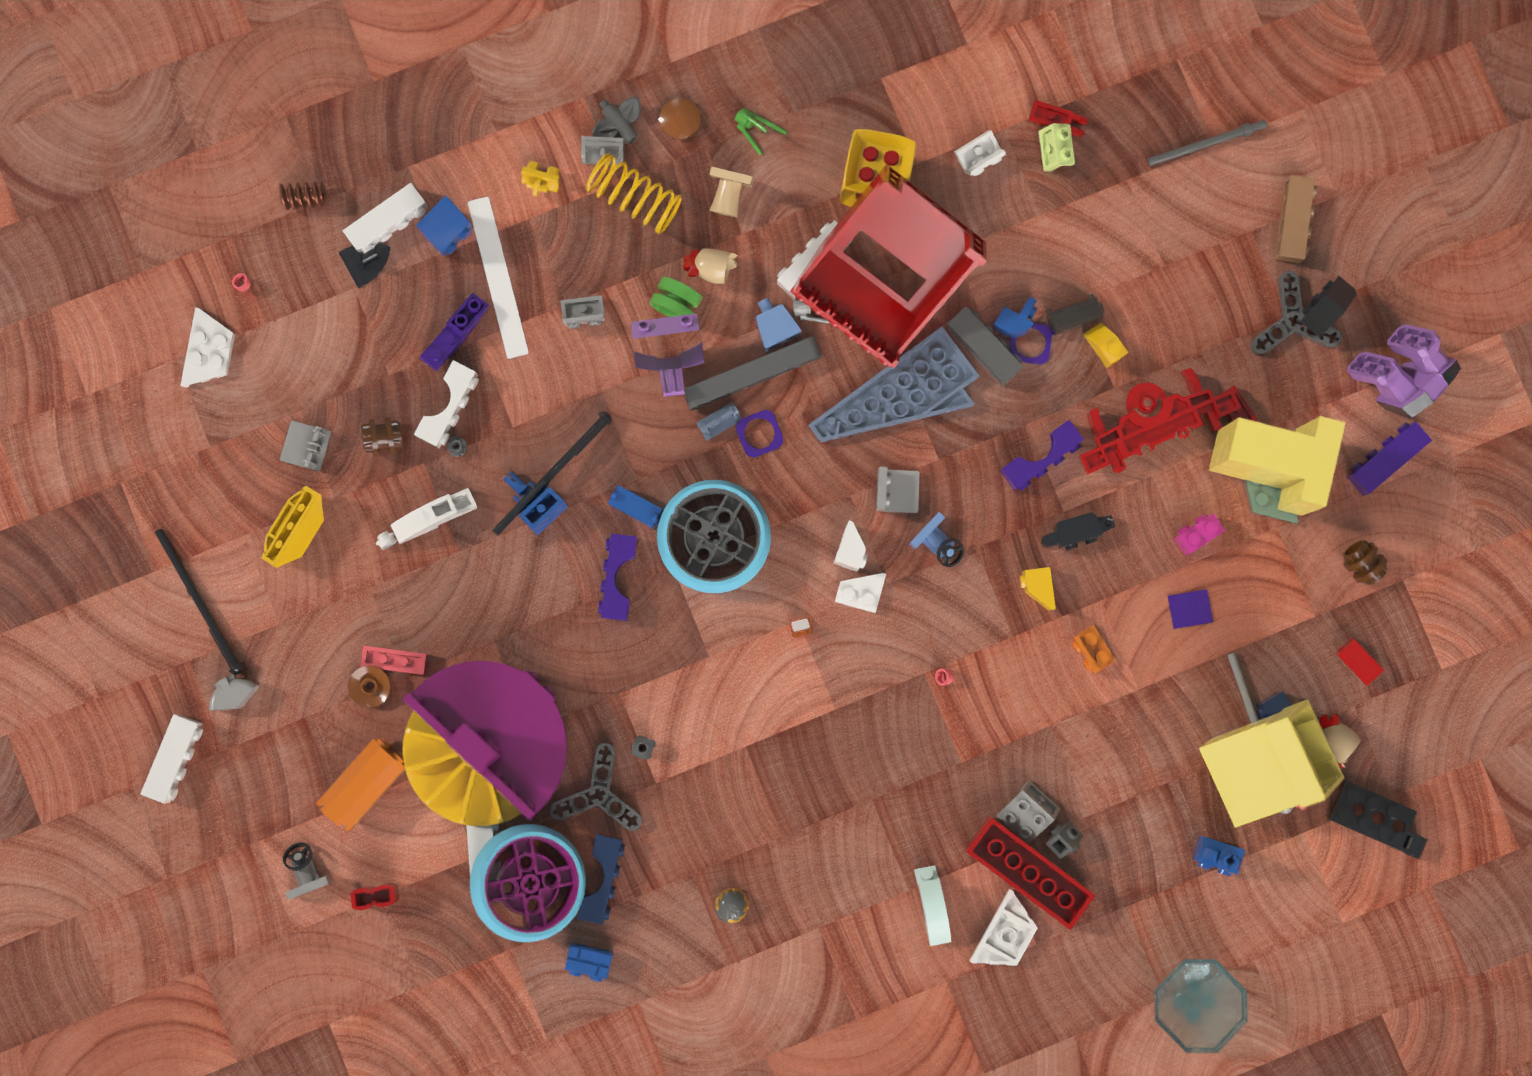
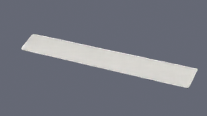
M489 197L468 201L507 358L526 355L529 352Z

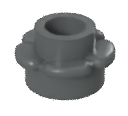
M454 436L450 438L446 449L450 452L451 456L458 457L466 453L467 443L463 438Z

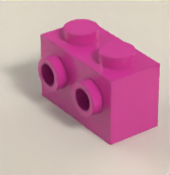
M1204 513L1195 519L1197 523L1193 526L1186 525L1178 530L1179 535L1174 540L1185 556L1193 553L1225 531L1214 513L1208 516Z

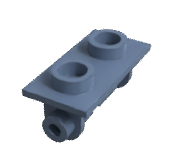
M731 402L696 424L706 441L737 424L742 418L736 406Z

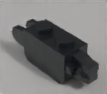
M1090 512L1056 523L1053 528L1054 532L1042 537L1040 544L1046 548L1058 545L1059 549L1065 547L1066 551L1077 548V543L1085 541L1086 545L1097 542V537L1114 528L1115 523L1112 515L1097 517V515Z

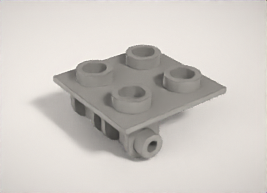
M291 420L280 461L320 472L332 431Z

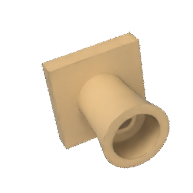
M711 166L710 176L718 179L719 185L709 211L737 218L741 187L743 185L752 188L754 178L749 175Z

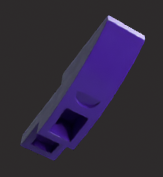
M472 292L446 322V327L421 354L420 360L437 372L448 358L451 359L485 314L489 304Z

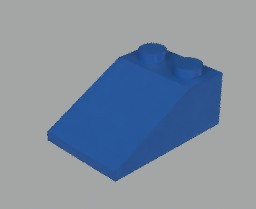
M446 195L416 225L424 238L444 257L447 254H452L457 248L456 244L461 239L465 240L471 234V229L473 228L467 218Z

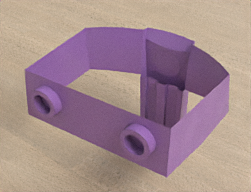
M697 314L631 322L632 345L635 338L700 331ZM702 339L693 348L681 352L678 356L657 358L656 356L641 354L633 350L636 368L659 371L664 397L685 394L682 368L704 363Z

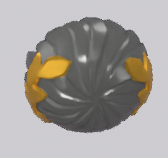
M729 888L722 891L716 898L714 907L719 920L725 923H737L746 915L749 903L743 891Z

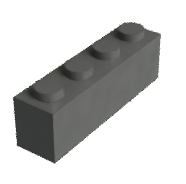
M965 306L947 323L946 328L1003 387L1023 368L1022 360L1016 354L1012 355L1007 350V344L992 334L994 333L992 328L986 323L983 324L978 319L979 315L972 308L968 309Z

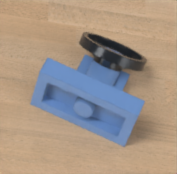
M938 512L909 545L916 549L921 543L925 544L937 556L940 564L945 567H952L961 561L964 554V546L959 540L948 538L937 527L945 518ZM954 542H958L959 546L953 547L955 545ZM957 551H960L957 559L948 564L949 559L954 557Z

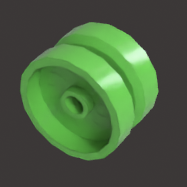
M662 276L657 286L661 293H654L649 305L667 317L694 314L690 308H698L703 297L689 286L672 278Z

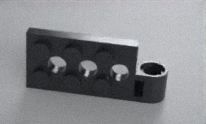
M1344 781L1329 817L1330 821L1416 859H1420L1428 839L1409 831L1417 811L1348 781ZM1360 803L1363 806L1361 815H1355L1352 812L1353 804ZM1373 813H1382L1384 817L1383 822L1380 824L1374 823L1372 820ZM1397 820L1401 821L1404 825V829L1400 833H1396L1392 828L1393 823Z

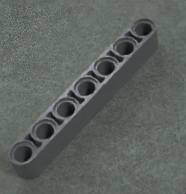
M815 336L687 387L684 389L685 394L683 395L690 411L813 362L821 358L823 354Z

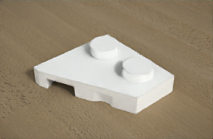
M881 573L840 581L835 602L876 613L886 574Z

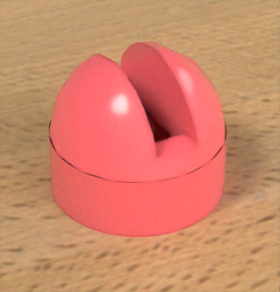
M239 273L234 276L232 285L237 290L244 292L251 286V280L245 274Z
M942 668L936 671L935 680L939 685L943 686L952 683L954 674L950 669Z

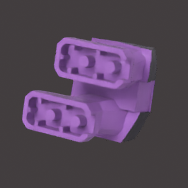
M1405 324L1398 327L1389 337L1387 345L1393 352L1408 357L1413 362L1403 363L1399 366L1394 358L1365 351L1358 354L1348 365L1347 372L1355 380L1375 384L1380 392L1375 401L1385 410L1414 417L1434 403L1455 379L1461 367L1456 359L1447 357L1439 348L1441 338L1435 331Z

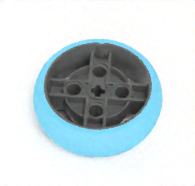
M723 480L700 481L679 491L664 508L657 529L659 553L668 571L683 585L704 593H724L737 589L749 582L764 565L771 544L769 520L760 502L743 487ZM702 496H725L720 506H705L694 513L684 508L688 503ZM742 506L749 512L755 525V547L745 542V528L741 519L737 516ZM721 513H728L731 518L728 523L723 524L718 520ZM693 521H699L702 524L701 529L697 532L690 529V524ZM673 525L683 530L684 548L690 556L685 567L677 558L673 548ZM716 531L718 532V537H720V539H715L712 542L710 541V536L708 535L709 533L713 534ZM731 541L736 542L739 546L735 552H729L726 548L727 544ZM706 549L709 551L710 556L707 560H700L698 558L700 550ZM734 560L745 565L739 571L727 577L715 579L703 577L708 567H723Z

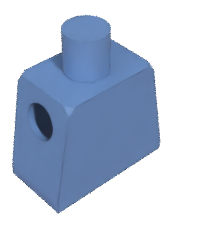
M769 298L758 303L762 313L756 316V323L765 352L801 335V329L782 304L773 307Z

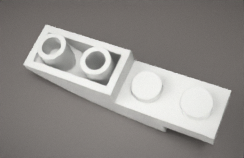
M469 488L453 495L447 494L412 511L392 523L391 528L399 544L438 528V525L477 509V505Z

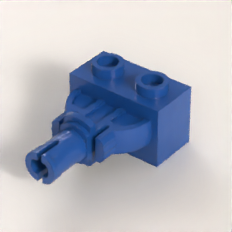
M511 471L509 475L515 482L507 475L504 481L523 498L531 489L514 471ZM531 481L528 483L532 488L535 486ZM548 487L547 489L544 488L521 511L519 517L538 536L568 506ZM516 495L513 497L517 503L520 501Z
M1199 836L1192 860L1198 861L1197 866L1210 870L1211 866L1219 868L1218 873L1230 877L1231 873L1238 875L1245 850Z

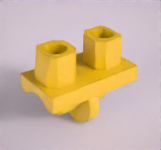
M530 161L527 167L523 166L521 170V183L527 184V188L533 189L534 196H538L540 191L545 193L548 190L558 192V168L551 166L548 167L547 172L540 171L541 165L534 161Z

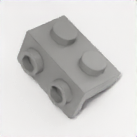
M602 295L560 300L563 317L562 323L564 326H568V329L580 328V324L589 323V326L601 325L602 321H606Z

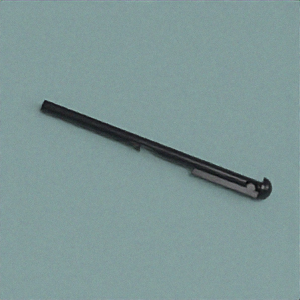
M602 411L598 413L600 418L492 529L497 536L549 485V482L575 455L577 456L607 424H611L612 417L608 412Z
M163 529L157 530L155 535L184 583L187 593L192 597L207 623L211 636L230 667L229 672L234 675L241 674L245 668L244 663L239 664Z

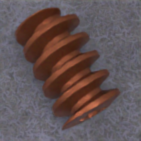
M313 181L312 188L309 187L307 182L304 183V188H301L299 182H297L295 189H293L291 183H288L287 189H284L283 184H279L280 201L286 210H290L291 206L294 209H299V206L306 209L308 204L310 208H315L316 204L320 208L324 207L326 195L322 181L320 187L317 186L316 181Z

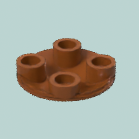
M683 98L673 99L666 103L660 112V125L663 131L672 138L685 140L692 136L700 126V111L690 100Z

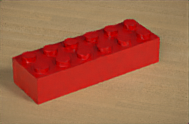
M988 816L964 849L966 853L1069 930L1073 928L1096 896L990 816Z

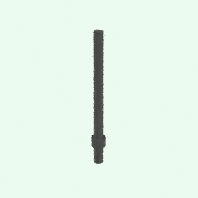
M1262 120L1253 124H1243L1238 129L1147 158L1148 165L1153 166L1240 136H1250L1255 131L1267 128V122Z

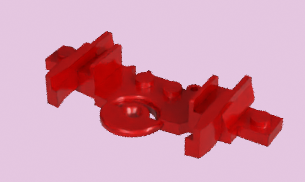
M1192 368L1182 370L1180 373L1185 378L1190 395L1183 397L1177 393L1167 397L1165 392L1153 383L1138 384L1129 391L1126 397V410L1128 414L1119 419L1118 426L1107 432L1100 418L1099 409L1096 407L1087 413V419L1096 437L1094 441L1097 448L1078 456L1086 474H1091L1111 465L1114 473H1121L1126 469L1124 459L1133 455H1143L1141 452L1143 445L1148 446L1151 452L1156 445L1174 438L1176 433L1180 439L1187 438L1190 433L1188 429L1194 430L1204 425L1201 415H1204L1212 433L1218 431L1222 427L1219 418L1241 409L1234 390L1232 389L1214 397L1210 389L1202 390L1196 373ZM1161 398V409L1153 417H1143L1136 410L1134 411L1137 408L1143 414H1150L1157 408V399ZM1145 399H1149L1151 401L1150 407H1146L1144 405Z

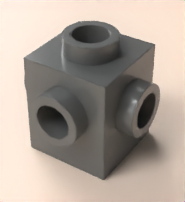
M1068 820L1063 825L1057 824L1050 831L1052 836L1046 842V845L1062 859L1068 853L1072 854L1080 847L1079 841L1082 839L1083 834Z

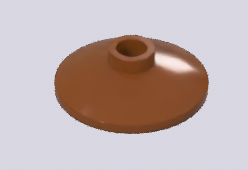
M372 665L362 666L356 669L349 678V694L360 706L368 708L379 706L390 694L391 684L389 677L379 667ZM368 682L374 683L373 689L368 687Z

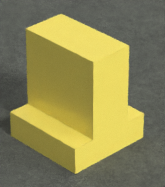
M1319 416L1297 428L1294 432L1237 418L1218 430L1209 471L1282 489L1277 510L1301 516L1327 505L1345 422Z
M1308 699L1286 707L1280 713L1211 738L1199 748L1235 827L1300 805L1302 808L1325 800L1344 779V775Z

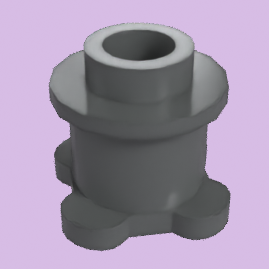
M637 736L632 745V754L645 760L650 759L655 747V741L643 736ZM641 744L646 745L647 749L645 752L639 750Z

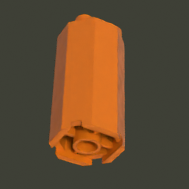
M373 738L316 802L317 806L323 805L320 810L339 827L342 823L346 825L344 830L347 832L351 831L405 770L403 754L393 751L391 749L393 745L385 738Z

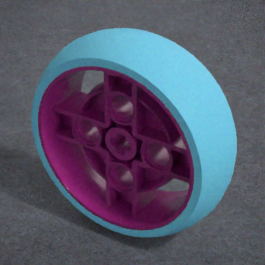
M517 825L495 835L480 850L473 864L470 876L471 899L483 923L499 936L518 942L543 940L565 928L578 912L585 893V870L575 847L559 832L542 825ZM533 840H539L551 845L561 855L565 864L555 866L549 857L534 851ZM510 845L511 856L500 867L497 879L487 880L492 863ZM523 856H527L529 859L526 867H521L520 860ZM548 873H552V882L546 884L545 876ZM527 878L532 880V883L529 884V888L527 886H524V883L527 882ZM506 882H510L512 885L508 893H504L502 890ZM567 886L562 904L546 920L545 909L556 899L559 887ZM535 899V908L529 910L527 907L528 901ZM501 901L508 910L522 915L523 926L513 925L503 920L496 914L490 903Z

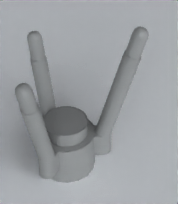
M793 300L794 317L799 316L800 320L830 324L824 318L808 316L807 314H811V308L799 300Z

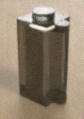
M1092 293L1089 294V300L1054 312L1050 308L1046 309V318L1054 337L1100 321L1104 317L1105 311L1102 302H1098L1097 297Z

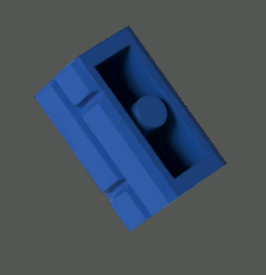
M572 942L565 970H569V974L572 976L581 977L582 974L590 975L589 979L602 982V979H607L614 952Z

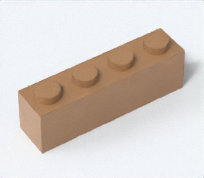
M1290 175L1285 180L1275 261L1300 264L1308 257L1309 246H1307V239L1310 238L1312 226H1309L1310 218L1314 214L1312 200L1317 192V186L1314 185L1315 178Z

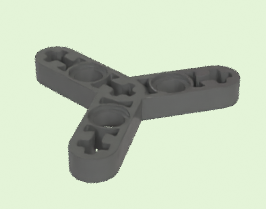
M1285 271L1278 278L1282 318L1256 336L1250 342V350L1255 355H1263L1293 333L1331 349L1342 342V334L1339 330L1330 327L1324 333L1326 336L1334 335L1333 338L1336 341L1330 343L1328 337L1323 336L1319 339L1318 335L1313 336L1308 333L1307 326L1304 325L1302 327L1299 325L1302 324L1300 321L1304 316L1299 277L1294 271ZM1288 276L1289 279H1293V282L1290 284V290L1294 289L1295 291L1285 293L1289 286L1288 282H1284V279ZM1287 296H1293L1296 299L1295 306L1291 307L1286 304ZM1295 317V321L1299 324L1291 326V321L1289 319ZM1273 328L1281 330L1282 337L1280 339L1272 336ZM1266 338L1269 340V342L1263 346V349L1256 348V345L1258 344L1257 341L1260 343Z
M602 743L597 747L590 788L553 803L550 807L552 818L563 820L598 806L630 831L637 830L641 826V815L610 791L615 760V748L612 744ZM605 746H608V750L612 751V754L607 755L606 762H611L610 766L598 764V760L603 761V754L600 753V750L604 749ZM600 767L608 770L609 775L606 779L602 780L597 777L596 772ZM598 788L600 791L605 792V795L602 796L603 800L599 798L592 799L591 801L594 803L590 805L589 798L585 794L589 792L590 796L594 795ZM578 796L583 797L586 802L585 806L581 809L574 806V799ZM566 800H570V807L574 812L570 813V809L563 811V816L554 813V810L557 809L556 805L559 804L560 807L568 805ZM612 802H619L622 805L620 813L614 814L611 812L610 805ZM626 808L630 810L627 813L628 816H637V826L634 824L629 826V820L626 817L623 820L619 819L624 814Z

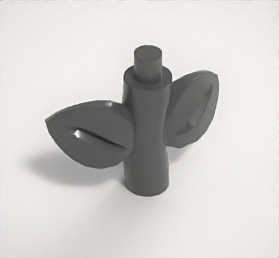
M638 97L626 99L620 104L619 109L614 104H609L606 99L601 101L599 105L603 109L602 114L606 118L600 120L595 125L592 131L593 137L616 138L620 133L627 145L636 141L639 136L631 123L637 121L641 114V104Z

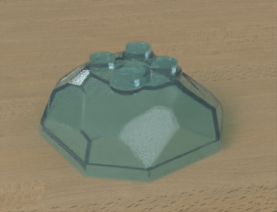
M1183 959L1154 989L1155 1022L1186 1053H1218L1248 1022L1247 990L1216 959Z

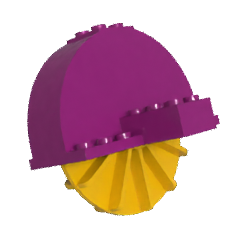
M471 661L455 664L435 673L419 685L411 694L408 693L402 699L413 709L403 739L405 770L416 794L435 813L463 825L489 826L506 822L521 814L525 815L529 820H533L551 800L558 789L566 767L567 734L561 714L555 705L557 702L554 698L556 696L555 692L547 685L543 688L539 684L540 678L531 670L527 673L525 670L520 671L514 667L491 661Z

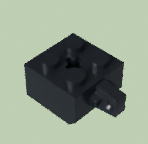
M1340 276L1334 281L1329 280L1323 286L1322 291L1319 294L1316 293L1309 301V304L1303 310L1305 315L1300 322L1321 337L1348 309L1357 295L1355 288Z

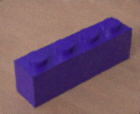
M1416 421L1410 424L1406 422L1397 429L1399 432L1397 435L1387 437L1381 443L1383 446L1378 451L1376 449L1372 450L1365 456L1367 460L1364 463L1358 462L1350 469L1352 473L1347 478L1363 496L1370 494L1432 441Z

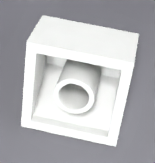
M848 521L833 564L857 572L859 568L863 569L868 555L865 554L866 548L852 521Z

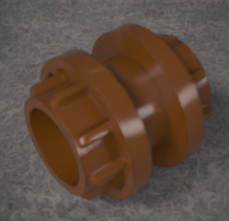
M390 417L385 418V424L375 425V420L369 419V424L361 426L363 448L366 453L373 452V456H379L378 450L388 449L389 454H395V450L402 448L401 429L398 421H391Z
M1366 540L1357 541L1346 549L1343 554V566L1348 571L1355 570L1353 578L1356 582L1371 585L1379 581L1387 573V559L1383 554L1375 555L1378 550L1377 546L1374 543H1368Z

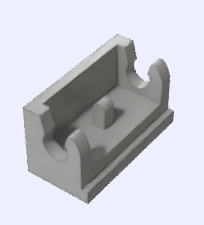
M582 136V164L596 165L601 157L609 152L611 155L614 154L616 165L624 162V139Z

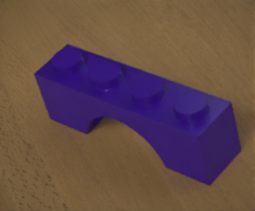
M1070 420L1049 434L1051 448L1046 458L1032 462L1017 457L1000 470V473L1014 491L1018 488L1021 491L1032 484L1029 480L1034 476H1037L1039 479L1048 472L1046 468L1052 463L1054 466L1065 460L1064 454L1068 451L1073 454L1082 447L1080 443L1084 438Z
M611 534V538L606 540V551H609L608 559H604L603 571L606 572V580H602L600 592L604 593L603 601H599L598 613L601 614L603 619L628 621L630 600L622 596L618 591L616 575L624 563L635 559L638 539L636 536Z

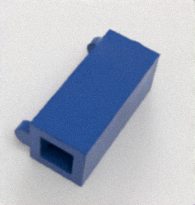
M619 485L612 493L608 502L609 506L654 529L655 525L658 526L663 509Z

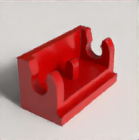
M1354 638L1349 639L1337 651L1338 654L1336 655L1366 686L1384 672L1382 667Z

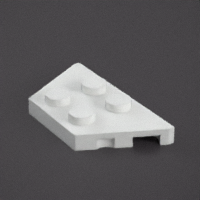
M196 307L180 385L185 388L195 383L210 381L212 378H219L228 374L235 337L234 333Z
M1008 889L969 960L971 963L1017 966L1033 938L1037 926L1011 889Z

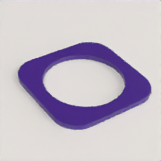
M1033 323L1032 329L1040 331L1045 338L1046 344L1042 354L1034 358L1024 357L1016 348V337H1011L1009 352L1012 355L1016 354L1023 363L1041 365L1046 363L1050 356L1052 331L1047 325Z
M762 410L740 419L736 424L737 434L745 453L749 457H758L779 448L783 443V436L774 414L769 410ZM757 418L769 421L775 433L772 443L763 449L751 447L746 442L744 436L747 424Z

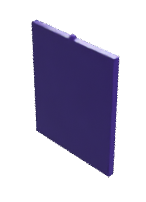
M1207 589L1168 596L1174 629L1213 622Z

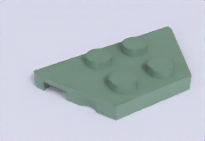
M1244 480L1251 513L1288 521L1292 524L1298 523L1297 514L1277 510L1282 489Z

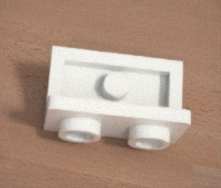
M990 130L954 151L964 172L973 176L981 174L988 165L997 164L1002 160L1001 157L1006 155L1005 150L1000 149Z

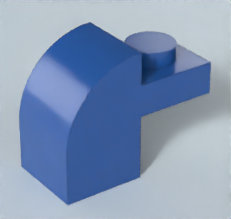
M1029 297L1020 314L1004 306L994 323L993 329L1008 337L1025 335L1033 326L1034 322L1027 318L1032 319L1036 313L1037 308L1034 306L1037 300Z

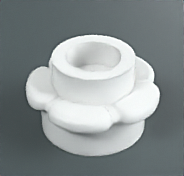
M388 531L381 533L377 537L376 545H379L382 550L391 547L396 543L395 534Z

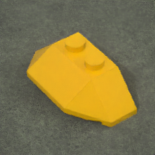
M305 486L287 500L266 534L264 553L262 554L263 560L278 568L303 556L324 521L321 494Z

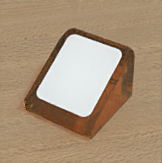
M809 618L789 623L792 638L813 633Z

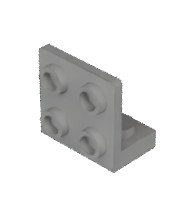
M879 467L877 471L876 511L917 513L919 471L887 470V467Z
M1028 780L1023 785L1019 794L997 814V818L1022 841L1029 844L1055 820L1061 808Z

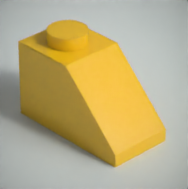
M1101 322L1083 334L1106 368L1119 361L1128 353L1118 337Z
M1050 567L1022 571L1023 575L1020 576L1021 588L1025 589V593L1048 611L1055 610Z

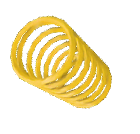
M610 152L604 154L597 162L586 185L587 192L593 191L600 183L612 158L610 171L601 183L596 197L602 196L614 172L624 165L621 180L610 195L608 205L615 201L623 183L635 172L633 186L623 200L620 212L626 209L637 187L647 179L643 197L636 205L631 217L632 219L637 217L646 198L659 186L655 203L645 217L643 225L646 226L650 222L657 206L671 193L669 204L655 228V233H663L680 206L681 194L674 197L673 189L667 190L662 194L663 187L661 182L651 186L649 175L639 179L638 169H632L627 172L626 161L616 165L614 154L611 155ZM605 163V166L602 172L600 173L599 177L597 178L595 183L590 187L593 178ZM675 202H676V205H675V207H674V209H673L671 215H670L669 218L667 219L668 214H669L671 208L673 207V205H674Z

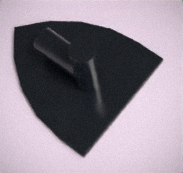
M377 243L374 245V249L362 255L357 252L354 246L347 247L338 252L358 289L375 279L383 270L389 258L391 247Z

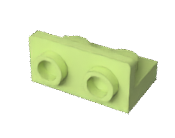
M1053 123L1039 131L1044 171H1052L1063 165L1072 166L1075 164L1069 124Z

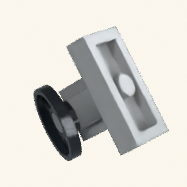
M300 842L291 845L283 855L284 865L287 869L294 872L299 887L285 892L288 900L333 882L330 874L319 877L312 859V849L306 843ZM297 847H305L302 851H297L293 855L289 854ZM287 858L292 860V862H290L291 866L287 865Z

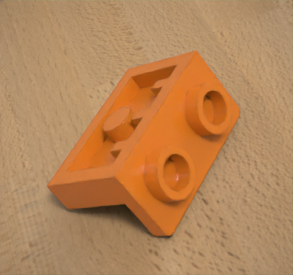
M1094 625L1071 637L1073 640L1071 645L1077 654L1080 653L1084 658L1082 663L1088 672L1091 671L1093 674H1096L1116 661Z

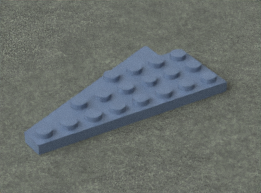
M940 327L902 355L894 369L891 366L886 367L810 423L808 427L820 443L970 408L975 403L965 392L964 388L979 378V374L944 328Z

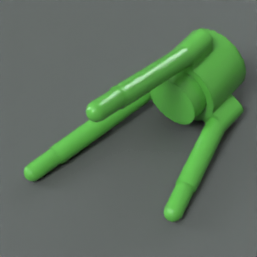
M744 107L735 117V121L739 123L737 128L743 132L757 153L762 155V151L750 136L746 127L751 129L755 125L763 132H767V129L756 121L758 120L782 134H787V131Z

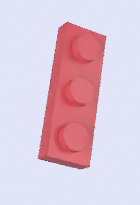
M363 646L360 667L372 665L382 670L425 675L428 654Z

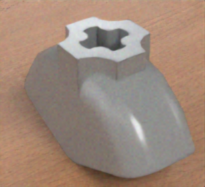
M234 674L225 677L214 684L216 689L210 698L209 710L240 709L244 707L257 691L259 685L250 680L239 679Z

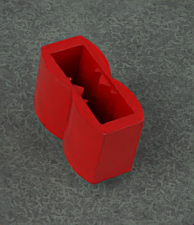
M385 883L377 887L364 886L350 893L352 909L366 910L372 906L386 907L392 905L399 900L398 885Z

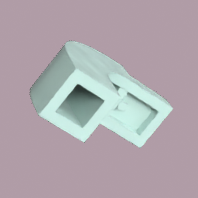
M935 865L914 869L930 946L951 942L946 905Z

